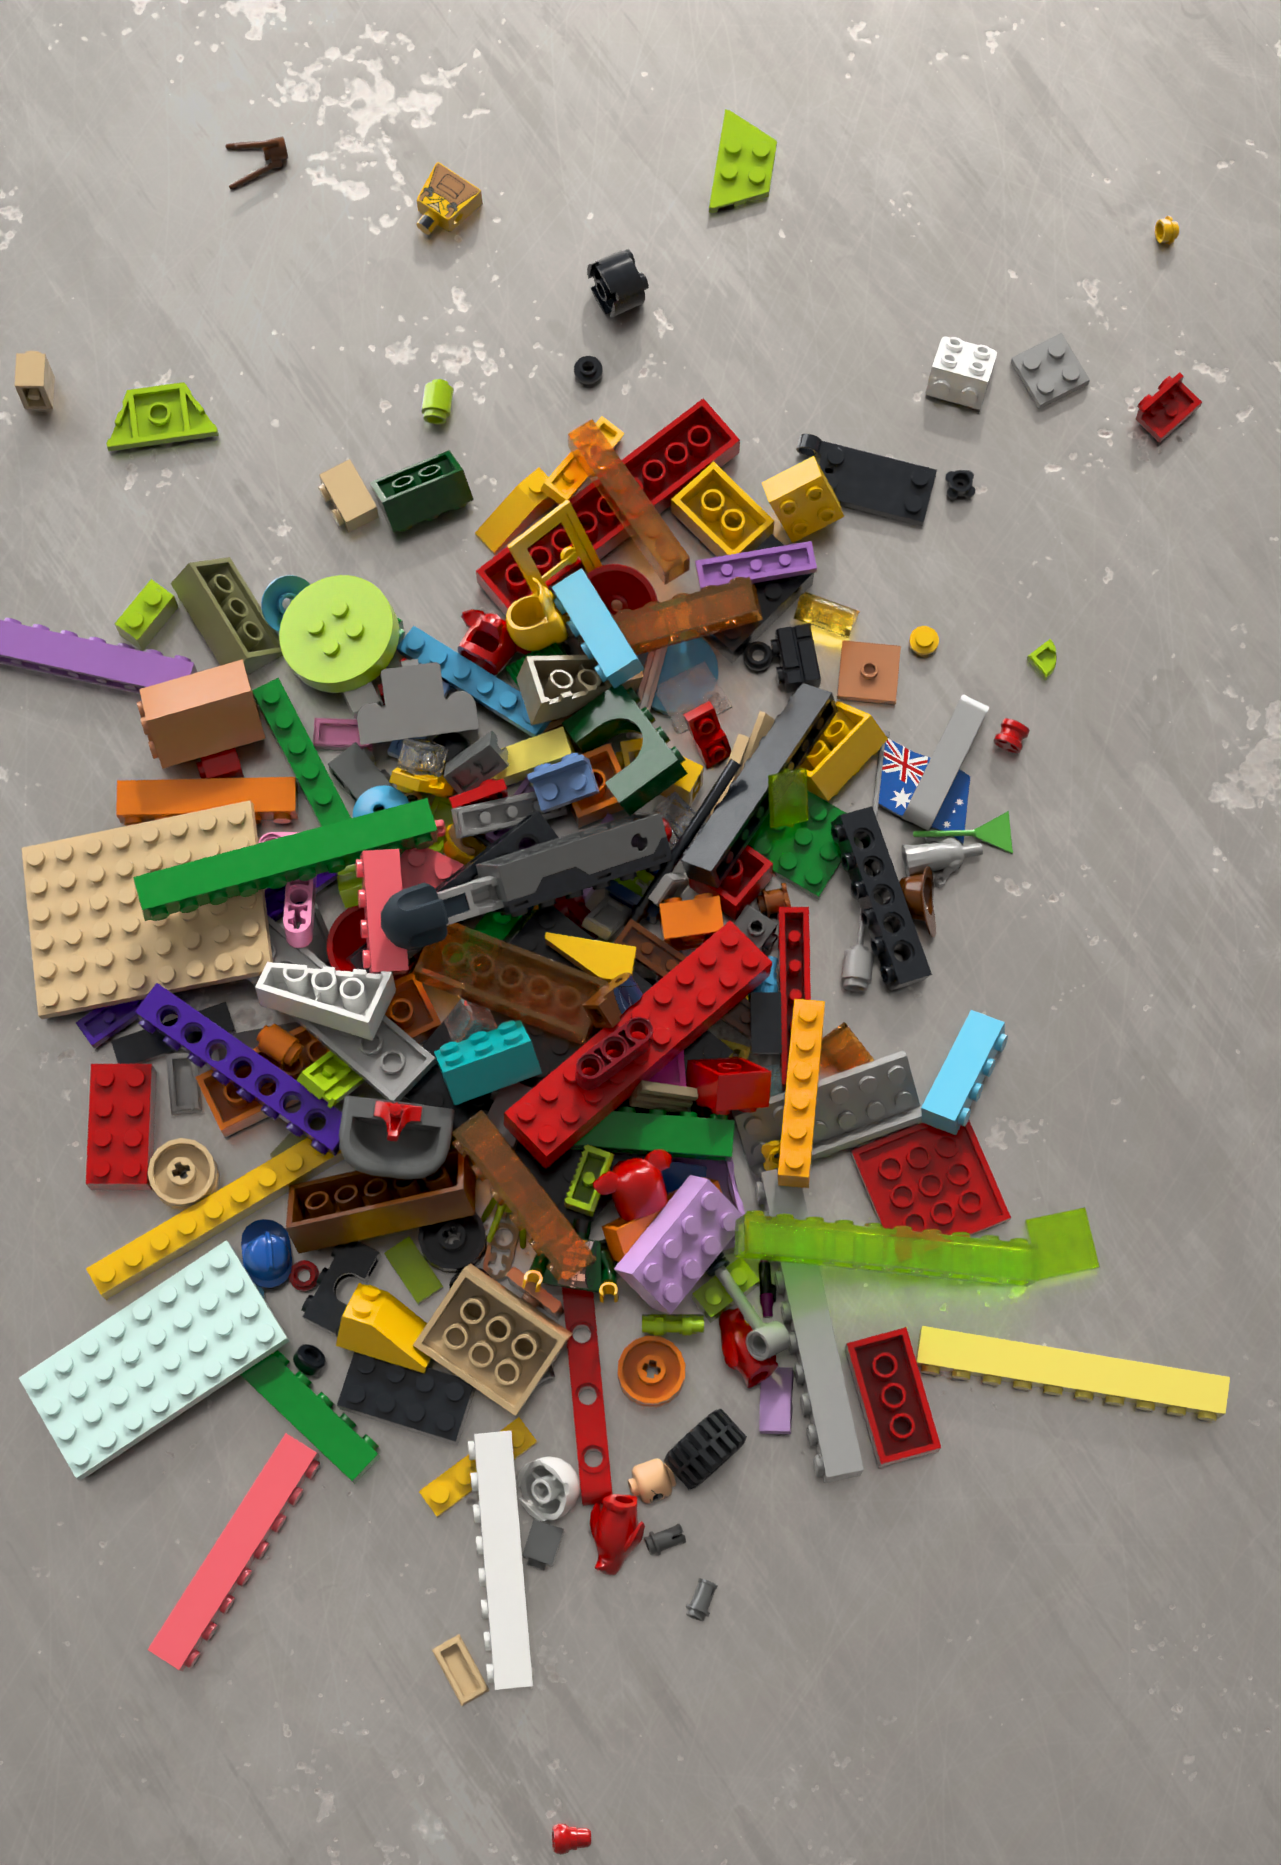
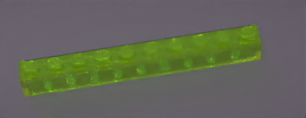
M757 1210L747 1211L746 1214L735 1221L734 1257L1024 1287L1039 1281V1244H1030L1024 1238H1012L1010 1241H1001L999 1236L984 1235L981 1238H973L967 1232H954L952 1235H944L938 1229H925L923 1232L912 1231V1227L896 1226L894 1229H886L880 1223H866L864 1226L853 1225L854 1222L851 1220H836L835 1223L824 1222L822 1217H807L805 1220L794 1219L792 1214L785 1213L771 1217L764 1216L765 1213L763 1211Z

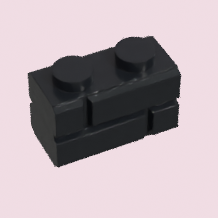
M802 624L775 630V639L770 640L773 657L778 656L780 667H776L778 684H784L785 692L787 693L796 692L802 683L817 688L820 687L821 676L811 625Z

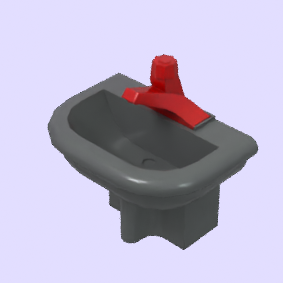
M345 1096L339 1130V1148L345 1161L357 1171L373 1176L405 1180L423 1179L435 1173L447 1158L451 1144L455 1110L422 1104Z

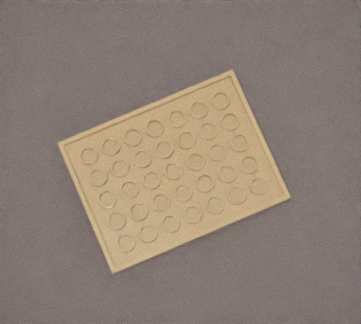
M245 801L21 848L38 1016L41 1019H47L145 999L156 983L171 993L261 976L267 962L273 963L264 889L258 890L256 894L249 897H241L239 895L228 898L225 903L219 905H212L210 903L199 906L197 910L190 913H173L164 920L145 921L133 877L258 844L254 804L251 801Z

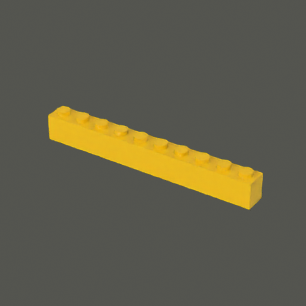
M307 1137L87 1267L86 1270L101 1296L108 1300L289 1192V1185L307 1182L344 1160L341 1150H339L336 1156L329 1152L323 1155L310 1145L312 1140Z

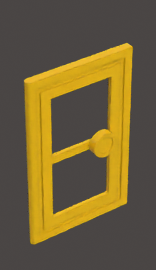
M565 500L508 544V548L533 594L537 592L532 578H536L543 587H547L545 582L566 565L576 562L578 556L587 573L603 566L568 500ZM559 523H562L573 547L568 546L564 548L560 554L561 562L541 576L527 548ZM567 612L562 615L566 625V622L571 618Z

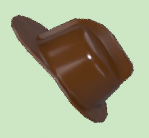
M926 866L923 874L903 877L899 883L912 919L925 921L930 936L934 938L936 935L933 905L934 881L931 867Z

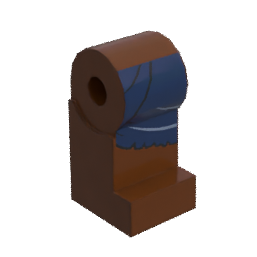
M626 972L605 984L582 1007L596 1028H613L621 1020L619 1017L630 1006L638 1002L643 993L632 975ZM595 1009H598L602 1016H599L596 1013Z

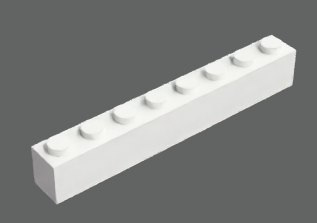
M512 1431L474 1434V1441H468L469 1460H476V1472L471 1473L472 1492L478 1491L479 1504H473L474 1522L481 1523L482 1536H476L477 1555L484 1556V1568H478L480 1587H486L487 1600H481L482 1619H489L490 1629L489 1632H484L485 1651H491L492 1664H486L488 1683H494L495 1690L533 1686Z

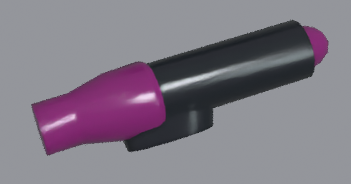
M762 1257L760 1263H758L759 1297L763 1318L773 1317V1303L776 1302V1286L772 1284L770 1262H768L766 1257Z

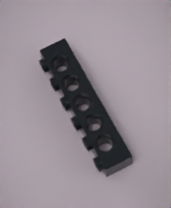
M870 806L839 815L831 822V835L835 843L839 845L842 866L845 871H848L851 879V892L854 898L858 899L862 923L865 927H868L872 951L878 956L880 961L881 977L888 984L890 991L922 982L931 976L932 973L873 807ZM854 838H858L862 842L863 849L856 846ZM864 866H868L872 870L873 877L865 873ZM874 893L882 898L883 905L875 901ZM884 921L892 926L893 933L885 929ZM894 949L902 954L903 961L896 959Z

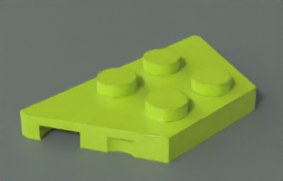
M725 109L709 213L718 212V208L734 204V207L745 204L749 200L756 201L769 197L777 140Z
M184 382L127 390L122 401L123 407L118 412L114 422L115 428L106 444L108 451L214 437L219 436L216 425L206 415L203 407L193 397L190 389Z

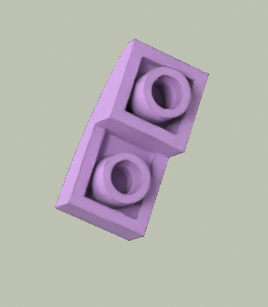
M777 1367L771 1376L761 1382L760 1434H791L793 1367Z

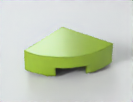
M1051 639L1027 656V660L1045 681L1053 673L1057 660L1056 647Z

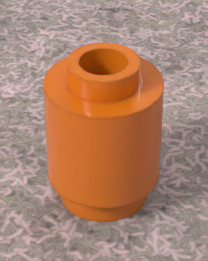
M275 1023L270 1027L264 1026L256 1038L259 1042L258 1049L281 1065L287 1064L292 1066L304 1048L299 1043L298 1038Z

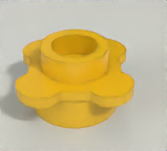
M781 1140L770 1141L761 1147V1153L765 1159L763 1167L766 1171L779 1167V1157L775 1158L774 1155L778 1153L780 1156Z

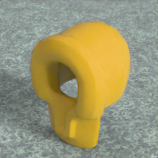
M532 578L537 592L515 601L508 608L505 621L508 633L517 646L527 651H540L554 643L566 641L568 632L562 614L553 601L555 599L554 593L548 590L547 587H543L536 578Z

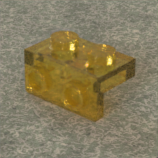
M805 592L799 597L793 619L849 638L860 611Z

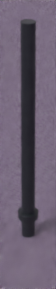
M730 759L672 849L673 860L663 863L664 868L658 871L638 904H633L631 908L633 912L625 922L624 927L630 919L639 924L642 918H647L649 914L647 910L653 903L649 896L663 876L673 872L684 851L689 847L741 766L739 763Z

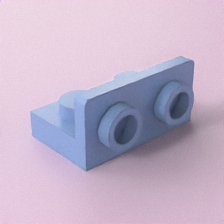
M571 753L562 757L561 762L553 765L550 763L538 765L534 768V772L527 774L528 780L533 783L542 812L546 813L600 793L590 760L584 755Z

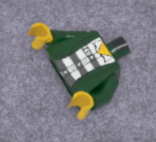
M573 1219L571 1237L557 1235L556 1239L549 1240L535 1255L529 1271L525 1273L522 1287L525 1288L528 1282L536 1283L535 1292L540 1291L542 1283L596 1292L600 1294V1302L604 1303L603 1297L606 1294L614 1295V1302H618L619 1299L617 1272L614 1270L616 1265L611 1253L607 1248L602 1247L601 1241L589 1239L592 1222L580 1219Z

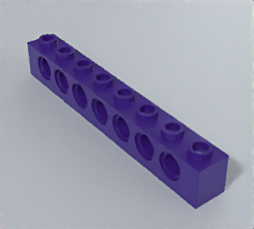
M155 984L135 1011L140 1019L138 1024L151 1034L155 1031L159 1032L165 1037L162 1041L175 1051H178L179 1048L189 1054L187 1057L189 1061L201 1069L205 1065L213 1070L212 1076L226 1086L229 1082L238 1088L236 1093L249 1103L253 1100L263 1106L261 1111L273 1120L279 1117L287 1122L286 1129L299 1138L304 1134L312 1140L310 1145L321 1154L326 1155L329 1152L336 1156L340 1150L339 1130L342 1116L341 1111L334 1106L330 1109L327 1106V1101L318 1099L297 1080L160 984ZM175 1014L178 1016V1020L173 1026L163 1025V1020L167 1015ZM199 1031L203 1034L202 1039L198 1043L191 1044L187 1042L190 1033ZM216 1049H226L227 1055L223 1060L215 1061L212 1059V1054ZM247 1065L252 1068L251 1074L248 1077L238 1078L236 1076V1072L241 1066ZM264 1084H276L275 1092L269 1096L262 1095L261 1088ZM291 1100L301 1102L300 1109L295 1113L285 1111L287 1103ZM317 1117H322L326 1120L324 1128L318 1131L312 1130L310 1128L311 1121Z

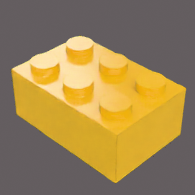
M714 461L671 499V512L717 557L754 551L774 533L775 521Z

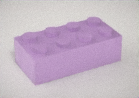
M690 1175L614 1270L652 1309L672 1314L747 1219L709 1179Z

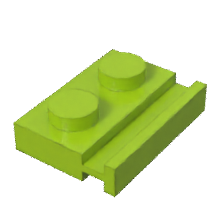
M329 1051L303 1070L297 1081L318 1099L324 1098L328 1101L327 1106L331 1109L345 1096L364 1082V1079L333 1052Z

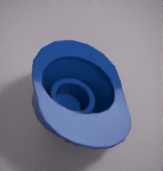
M261 1219L252 1222L242 1233L243 1266L255 1285L264 1288L279 1286L287 1280L292 1269L291 1244L288 1232L281 1224L274 1220Z

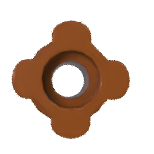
M781 883V888L769 891H766L765 888L761 889V895L757 896L759 912L765 913L767 918H770L771 914L778 913L779 907H791L786 883Z

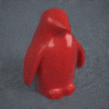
M738 1308L723 1311L719 1317V1326L725 1363L730 1368L738 1370L744 1377L747 1388H752L771 1376L779 1365L776 1362V1355L763 1361L753 1358L746 1346V1337L753 1329L745 1321L743 1314Z
M609 1495L603 1498V1507L601 1503L596 1502L591 1511L590 1528L598 1552L595 1569L600 1570L603 1574L616 1575L622 1568L624 1561L643 1538L645 1525L642 1521L638 1524V1497L634 1495Z

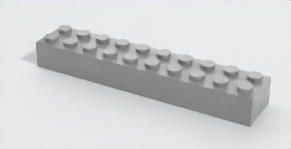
M778 1169L761 1172L760 1181L756 1182L755 1193L758 1205H764L765 1211L762 1212L763 1217H761L764 1234H770L771 1242H769L768 1247L771 1265L777 1264L778 1272H775L774 1281L777 1294H783L785 1302H782L781 1314L784 1325L790 1324V1355L796 1354L798 1363H795V1367H793L797 1385H803L804 1389L800 1402L803 1415H809L811 1424H808L807 1435L810 1447L816 1445L818 1454L813 1459L816 1476H822L824 1483L861 1476L864 1468L803 1188L778 1186Z

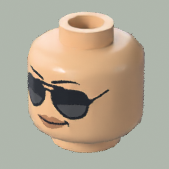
M656 1458L635 1465L632 1469V1478L628 1480V1485L632 1495L639 1496L643 1503L650 1504L671 1496L672 1487L676 1486V1481L672 1470L660 1459Z

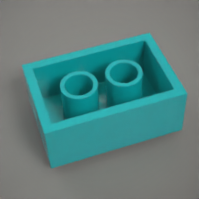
M521 1020L516 1022L506 1021L500 1024L497 1029L489 1032H476L467 1040L459 1043L449 1042L442 1045L439 1050L434 1051L454 1105L542 1074L532 1041Z

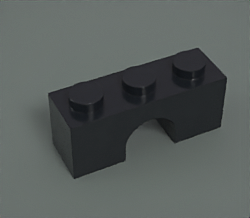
M360 1241L340 1244L334 1247L331 1253V1257L334 1259L329 1269L326 1267L322 1269L316 1281L319 1285L314 1296L308 1295L301 1311L305 1312L302 1317L306 1322L335 1337L338 1336L341 1318L347 1307V1304L337 1299L336 1291L338 1285L347 1278H357L368 1283L382 1257L379 1251Z

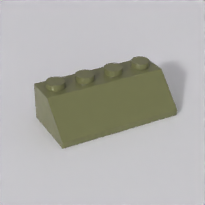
M230 557L190 562L170 583L220 666L243 660L247 675H250L283 656L278 634L265 621L259 603Z

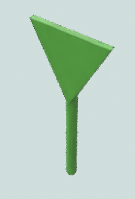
M1009 811L974 830L913 832L914 837L973 836L1013 854Z

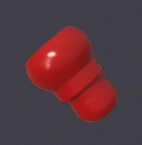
M557 1824L552 1827L553 1852L563 1855L570 1850L586 1848L591 1845V1831L588 1828L576 1829V1827H569L566 1824Z

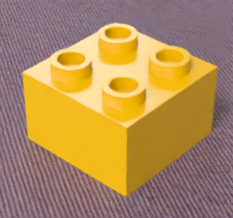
M814 456L762 482L769 504L792 543L845 517L833 489Z

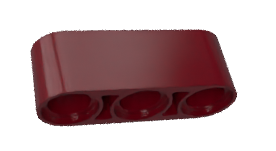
M634 1017L581 1055L576 1063L575 1078L577 1084L583 1089L594 1090L644 1054L652 1043L653 1026L651 1022L643 1017ZM639 1031L644 1033L646 1037L638 1040L634 1039L631 1034ZM611 1049H616L620 1051L622 1055L617 1058H613L607 1055L606 1052ZM591 1067L597 1070V1074L588 1076L582 1070Z

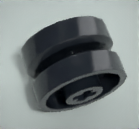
M476 1212L475 1215L419 1227L418 1241L425 1260L434 1270L444 1275H455L470 1263L477 1267L487 1250L486 1231L482 1219ZM451 1236L459 1238V1240H454L452 1244H448V1239Z

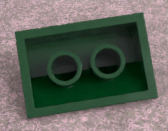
M450 450L369 482L393 533L407 531L416 523L424 520H434L441 513L450 509H461L468 502L474 500L464 470Z

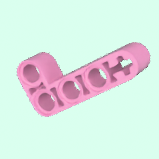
M299 832L267 833L260 838L259 843ZM317 876L311 880L300 881L298 879L286 884L283 923L286 941L293 948H304L312 942ZM297 922L302 923L300 929H297Z

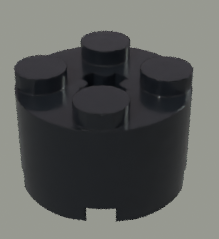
M629 249L617 251L588 265V279L593 277L595 286L591 287L592 293L605 314L611 312L610 317H614L644 303V290L649 288L646 276L642 272H638L634 256Z

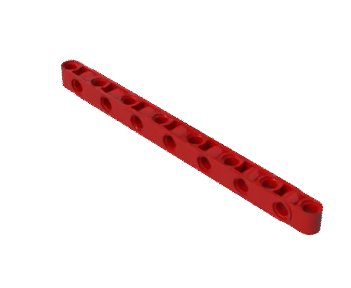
M556 1221L557 1235L571 1237V1232ZM562 1287L566 1329L574 1334L577 1329L585 1328L591 1333L590 1339L584 1343L575 1341L572 1334L567 1341L582 1506L595 1505L596 1502L602 1504L603 1498L613 1493L594 1294L590 1291ZM589 1389L596 1393L597 1398L594 1403L590 1405L581 1403L579 1395L583 1390ZM597 1451L602 1455L603 1460L599 1466L590 1467L585 1463V1457L589 1452Z

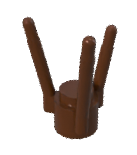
M284 137L267 139L266 141L226 144V149L262 148L265 161L271 160V163L230 184L229 188L235 189L274 168L283 167L281 160L288 159Z

